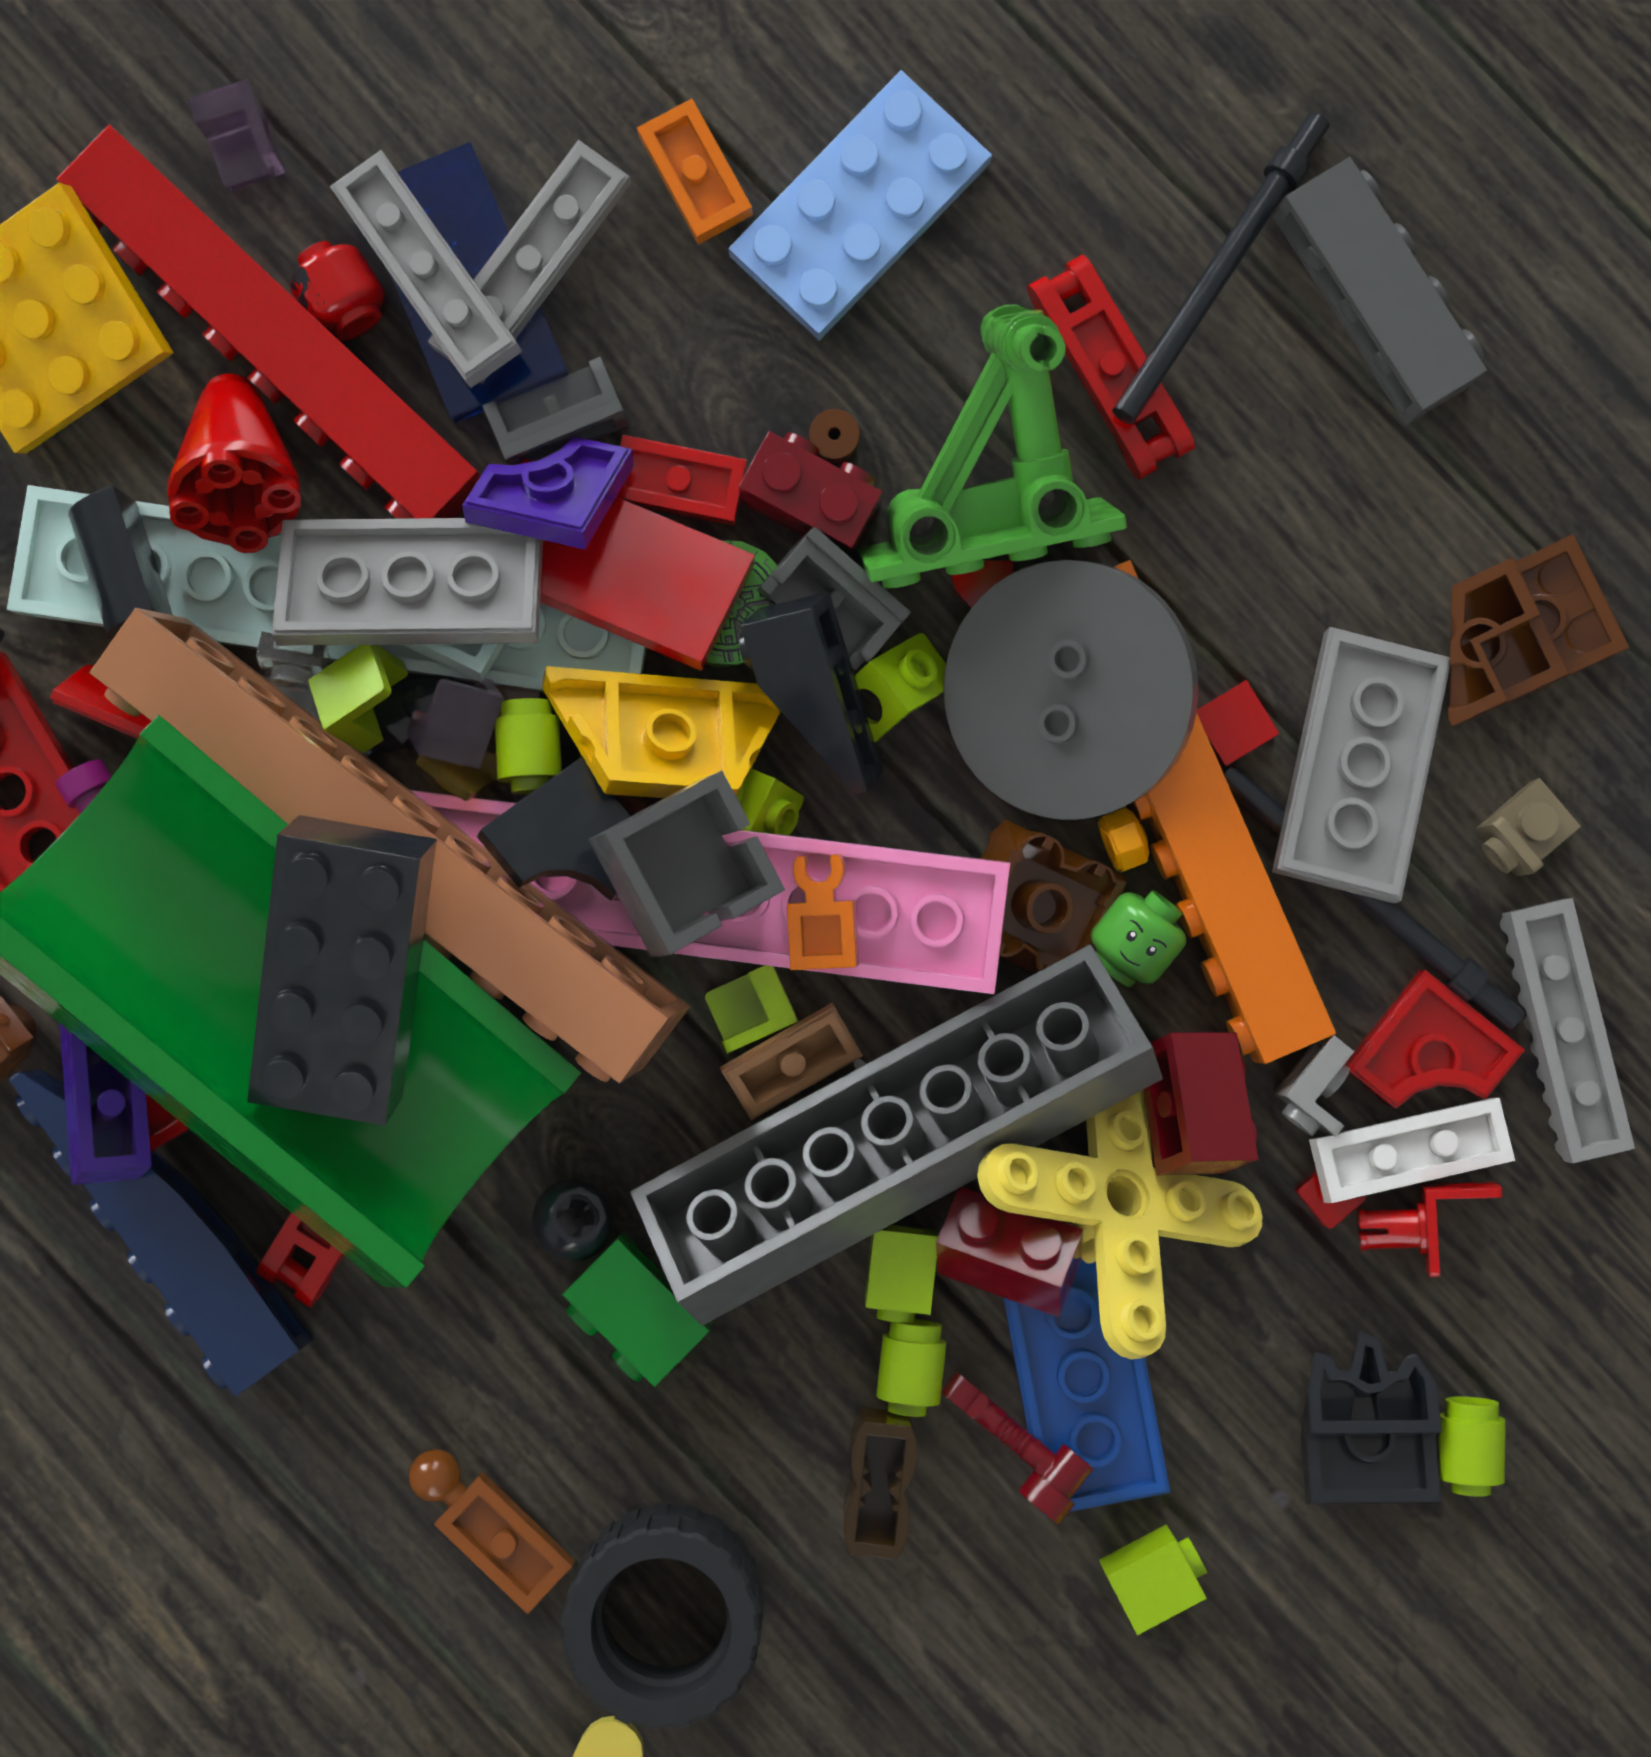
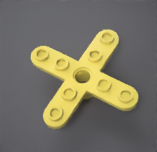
M1144 1090L1086 1120L1089 1156L1019 1144H1001L984 1155L979 1163L977 1173L982 1193L996 1208L1009 1213L1072 1222L1075 1227L1083 1229L1081 1258L1088 1264L1096 1262L1100 1324L1103 1336L1110 1348L1120 1356L1130 1360L1142 1359L1160 1349L1165 1340L1166 1319L1159 1236L1225 1247H1240L1258 1236L1262 1228L1263 1218L1260 1205L1253 1193L1244 1185L1234 1181L1193 1174L1157 1176L1156 1168H1153L1151 1137Z

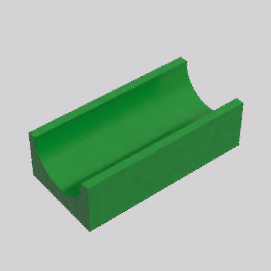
M158 714L139 734L134 747L90 804L32 865L0 892V975L382 1287L407 1288L425 1266L423 1265V1259L437 1233L475 1182L538 1113L553 1100L566 1093L581 1072L427 941L423 940L403 1098L386 1126L247 1102L277 834L289 824Z

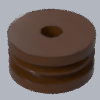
M828 409L818 414L812 421L809 430V441L820 449L819 458L830 464H841L852 458L857 451L860 435L859 427L856 420L848 412L840 409ZM831 434H837L839 435V438L837 440H832L829 438V436Z

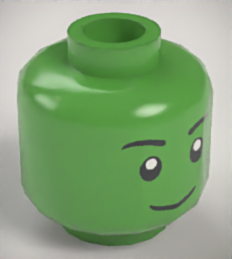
M1154 890L1146 898L1132 892L1121 894L1090 934L1091 941L1096 949L1095 952L1108 974L1130 988L1135 982L1146 985L1156 982L1187 943L1184 931L1176 923L1181 917L1182 912L1168 899Z

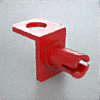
M1497 1182L1420 1183L1421 1203H1416V1209L1368 1211L1358 1209V1225H1360V1229L1386 1228L1385 1230L1358 1231L1360 1251H1367V1249L1419 1248V1253L1424 1254L1425 1270L1429 1277H1440L1436 1199L1503 1197L1502 1187Z

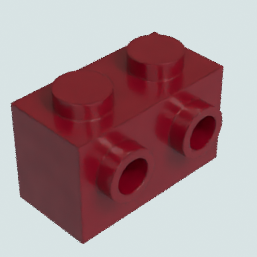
M768 431L738 486L741 503L801 536L805 535L813 527H816L853 559L881 508L882 491L874 487L876 479L865 470L853 464L843 462L841 467L838 468L819 458L820 449L809 440L797 434L787 432L786 436L782 438Z
M1170 1033L1151 1042L1150 1044L1153 1047L1163 1077L1162 1080L1143 1089L1157 1176L1221 1174L1257 1161V1131L1251 1119L1245 1084L1246 1066L1240 1054L1237 1033Z
M960 1187L936 1241L938 1274L1060 1318L1081 1262L1083 1229L1075 1227L1072 1222L1000 1210L985 1198L981 1189L975 1192Z

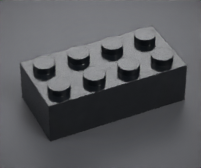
M303 815L296 817L277 834L247 1102L386 1126L403 1098L436 838Z

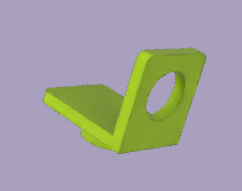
M923 633L913 636L871 660L855 675L859 691L861 689L870 690L878 697L882 706L880 721L868 718L874 742L882 738L909 713L944 693L946 663Z

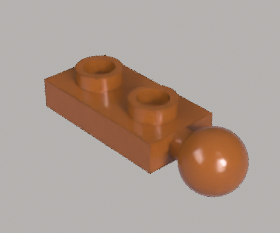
M430 1449L418 1455L409 1470V1483L413 1492L425 1501H443L448 1506L434 1525L526 1614H529L571 1569L575 1559L483 1471L466 1487L460 1481V1466L452 1454L441 1449Z

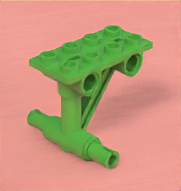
M1016 304L1003 305L984 316L980 325V334L984 347L990 354V357L922 488L903 491L890 502L886 511V524L890 541L857 549L859 562L866 571L870 582L882 581L884 588L904 587L919 582L921 580L920 572L945 567L946 574L949 575L970 573L982 569L985 566L983 559L1009 554L1010 561L1031 560L1048 554L1047 545L1071 540L1075 548L1097 546L1111 541L1110 532L1127 528L1124 513L1102 497L1086 499L1084 492L1073 482L1068 449L1061 448L1049 370L1055 369L1062 362L1065 355V342L1059 333L1058 327L1049 317L1043 315L1042 310H1028ZM1008 403L1017 457L1011 461L1013 477L963 487ZM1056 489L1053 502L1047 508L1038 510L1041 498L1047 492ZM933 516L932 525L925 534L910 536L912 525L918 519Z

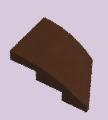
M1574 534L1516 562L1511 557L1452 586L1448 719L1452 727L1629 649L1626 639Z

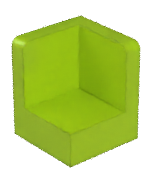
M358 645L308 679L323 730L362 753L367 752L382 742L383 737L373 707L388 698L391 694V687L408 675L405 663L379 645Z
M762 966L745 976L707 992L705 995V1000L724 1040L722 1043L727 1053L799 1021L774 966Z

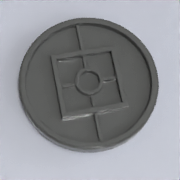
M1080 560L1050 561L1021 569L1007 576L982 595L969 610L960 624L948 654L944 677V703L949 728L958 751L974 775L991 792L1012 806L1034 815L1061 820H1078L1107 814L1130 805L1145 796L1167 776L1179 760L1193 729L1198 704V674L1192 647L1183 626L1168 604L1152 588L1131 574L1109 565Z

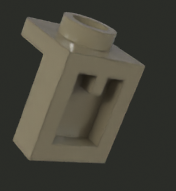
M1538 778L1531 780L1475 829L1486 841L1482 844L1483 852L1499 870L1507 874L1512 871L1515 876L1534 874L1544 866L1541 860L1578 830L1581 825L1544 782Z

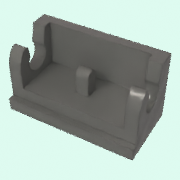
M601 357L589 361L590 366L504 402L497 404L494 400L483 405L508 465L521 464L523 458L532 462L539 461L559 451L572 437L594 441L629 426Z
M813 527L797 541L757 589L773 605L830 592L853 672L857 671L865 660L869 662L911 613L910 610L878 582H870L866 571L816 527Z

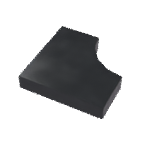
M580 757L479 831L477 838L518 888L541 877L567 876L592 885L608 900L612 901L618 894L588 839L631 816L614 795L604 794L587 763Z

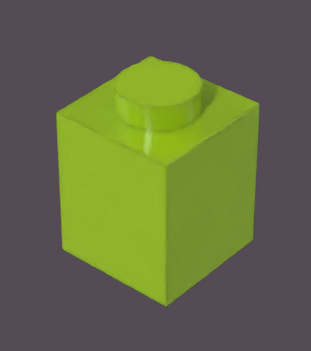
M889 1225L871 1235L864 1299L866 1308L877 1309L878 1319L897 1323H914L916 1313L931 1315L937 1260L936 1241L939 1237L936 1229Z
M1167 1524L1099 1559L1137 1635L1207 1599L1197 1578L1207 1573L1203 1562L1189 1537L1177 1542Z

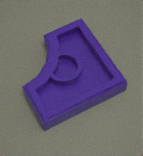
M572 437L559 451L539 461L518 465L488 464L462 505L465 523L586 550L634 467L632 449Z

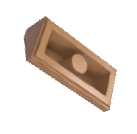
M830 1003L722 1065L720 1069L748 1116L753 1120L863 1055L833 1003Z

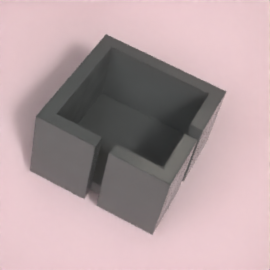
M722 770L699 779L588 839L651 957L671 955L721 927V921L735 919L785 890L757 836L735 842L727 847L722 835L739 831L750 825V822ZM706 912L709 913V915L700 916V915H702V914H704V913H706Z

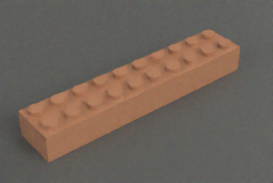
M135 608L89 672L108 687L104 696L113 705L135 717H139L142 713L151 721L159 714L288 824L299 815L436 838L424 940L445 958L449 959L453 954L470 967L473 971L469 978L490 996L502 1000L506 995L523 1008L526 1012L522 1019L535 1032L551 1041H555L559 1036L579 1052L575 1057L577 1063L597 1079L608 1082L612 1077L620 1084L643 1069L690 1008V1005L533 884L528 883L518 888L485 847L363 753L324 731L320 720L189 619Z

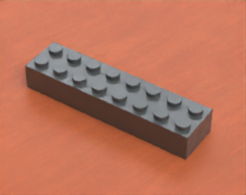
M1090 944L633 1189L630 1193L677 1302L703 1326L977 1179L978 1166L984 1155L1001 1144L1037 1147L1162 1080L1163 1077L1153 1047Z

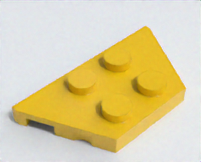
M553 666L545 667L542 678V690L604 794L666 798L699 779L722 770L737 797L781 713L777 706L760 689L758 684Z

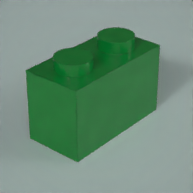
M624 1232L562 1294L571 1303L566 1308L570 1318L590 1336H594L599 1331L616 1348L611 1356L622 1371L636 1382L645 1377L654 1387L708 1334L713 1321H710L701 1326L677 1302L666 1274Z

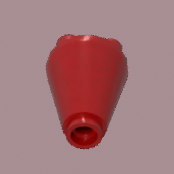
M221 374L212 378L202 391L168 478L169 515L172 523L178 528L188 530L204 540L230 545L234 550L241 553H255L263 550L267 546L269 538L275 537L282 532L283 520H295L301 507L300 481L263 398L253 383L241 375Z

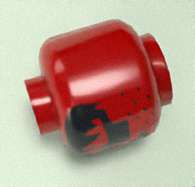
M321 241L309 246L299 255L297 262L300 266L294 271L290 279L292 296L328 331L336 336L338 340L349 341L368 332L381 319V312L379 310L385 300L384 287L358 248L349 244L332 246L329 241Z

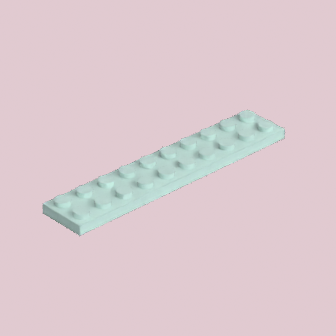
M32 485L27 486L7 610L15 614L104 627L68 516L70 508L90 494ZM136 501L174 616L189 619L221 645L335 662L358 646H277L272 637V625L282 532L275 537L269 538L268 544L263 550L255 553H241L234 550L230 545L204 540L188 530L178 528L170 520L169 506ZM540 603L538 643H505L482 683L402 644L379 645L402 660L408 673L439 678L453 677L459 681L504 686L544 693L542 690V678L546 666L643 674L647 648L543 603Z

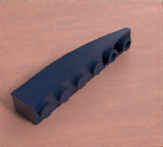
M42 1069L18 1072L9 1079L19 1094L15 1097L17 1107L32 1125L43 1127L56 1145L52 1150L56 1162L71 1177L64 1083ZM157 1151L151 1152L152 1167L140 1179L83 1184L93 1197L90 1201V1207L97 1220L106 1229L112 1232L116 1230L131 1250L127 1253V1258L132 1269L144 1282L156 1285L168 1302L165 1305L168 1319L182 1335H191L205 1354L202 1358V1363L207 1374L220 1388L226 1389L228 1387L235 1397L313 1341V1338L275 1285L256 1274L259 1263L239 1235L202 1193Z

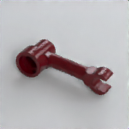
M957 1372L941 1393L989 1433L995 1435V1438L1000 1439L1001 1443H1005L1006 1447H1010L1011 1451H1015V1454L1019 1455L1020 1459L1034 1469L1018 1491L1059 1525L1075 1505L1070 1499L1094 1468L1064 1443L1054 1453L1040 1440L1033 1438V1435L1029 1434L1028 1430H1024L1022 1425H1018L1017 1421H1013L1012 1417H1008L1004 1410Z

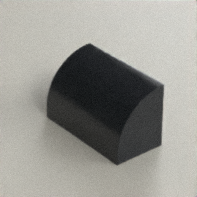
M111 485L76 502L70 508L68 516L107 637L113 640L135 608L173 615L136 501Z

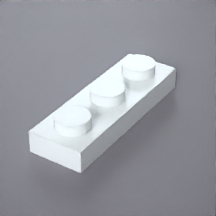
M1489 1098L1338 1133L1337 1136L1327 1135L1309 1139L1324 1203H1334L1515 1161L1500 1098Z

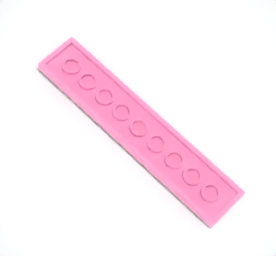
M411 790L483 847L485 846L477 838L479 831L517 804L514 802ZM739 830L722 835L727 847L735 842L757 836L785 890L735 919L721 921V927L674 952V954L790 968L787 904L790 902H806L805 891L797 885L793 876L795 858L797 856H807L810 876L816 881H825L831 873L830 855L841 854L845 861L846 873L843 882L836 888V900H855L859 965L852 968L806 969L807 971L995 994L1011 863ZM567 876L541 877L530 882L610 945L647 950L619 896L610 901L592 885ZM706 912V913H704V914H702V915H700V916L709 915V913Z

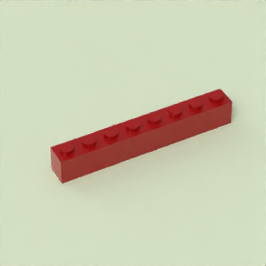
M110 124L56 178L60 183L70 185L98 230L104 226L119 240L111 248L119 258L138 276H141L149 268L164 283L156 292L184 319L193 311L209 325L201 335L230 362L240 354L255 368L247 378L276 405L285 397L300 411L293 419V422L319 447H322L330 439L346 454L338 464L367 491L376 483L392 498L384 508L396 519L456 518L463 510V503L481 477L478 471Z

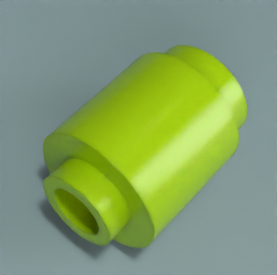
M523 698L500 703L501 717L495 718L497 781L511 783L512 794L528 795L562 771L560 718L557 715H553V708L548 699Z
M916 1318L914 1323L890 1322L889 1333H884L882 1336L876 1393L877 1398L888 1402V1412L902 1416L923 1417L926 1416L927 1407L940 1405L947 1341L941 1339L942 1324Z
M1448 1397L1445 1399V1412L1440 1413L1442 1433L1438 1434L1439 1479L1450 1482L1451 1492L1455 1494L1474 1497L1491 1495V1486L1505 1483L1506 1420L1499 1416V1402L1480 1397Z

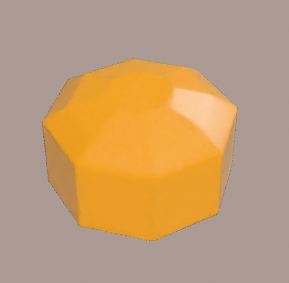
M1125 807L1099 818L1097 824L1100 836L1116 871L1119 870L1121 873L1148 861L1149 846L1147 835L1141 822L1131 810Z

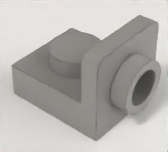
M1335 1035L1311 1044L1274 1091L1276 1096L1288 1104L1281 1113L1308 1135L1313 1137L1319 1129L1323 1133L1337 1136L1344 1127L1343 1124L1316 1104L1315 1101L1320 1095L1324 1098L1330 1097L1342 1085L1350 1072V1068L1345 1063L1354 1053V1050Z

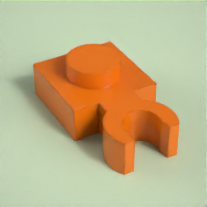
M830 855L831 873L825 881H816L810 876L807 856H797L793 864V876L797 885L805 891L806 902H790L787 904L790 970L857 967L859 961L855 900H836V888L841 885L846 873L845 861L842 855Z

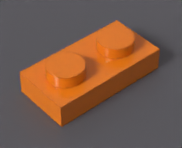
M692 98L637 127L643 146L698 245L753 216L752 206Z

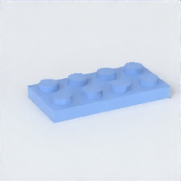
M900 70L728 248L729 257L820 341L988 167L992 154L911 78Z

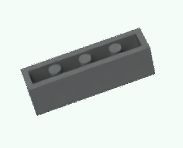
M1350 156L1285 196L1273 216L1274 220L1406 426L1470 387L1487 371L1482 362L1483 351L1478 340L1467 329L1461 330L1448 309L1449 299L1445 289L1435 277H1427L1414 256L1415 246L1411 236L1401 224H1393L1381 205V193L1377 183L1367 171H1359Z

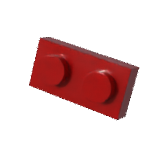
M622 435L620 446L632 449L634 467L616 497L642 508L735 526L740 504L738 486L746 473L747 459Z

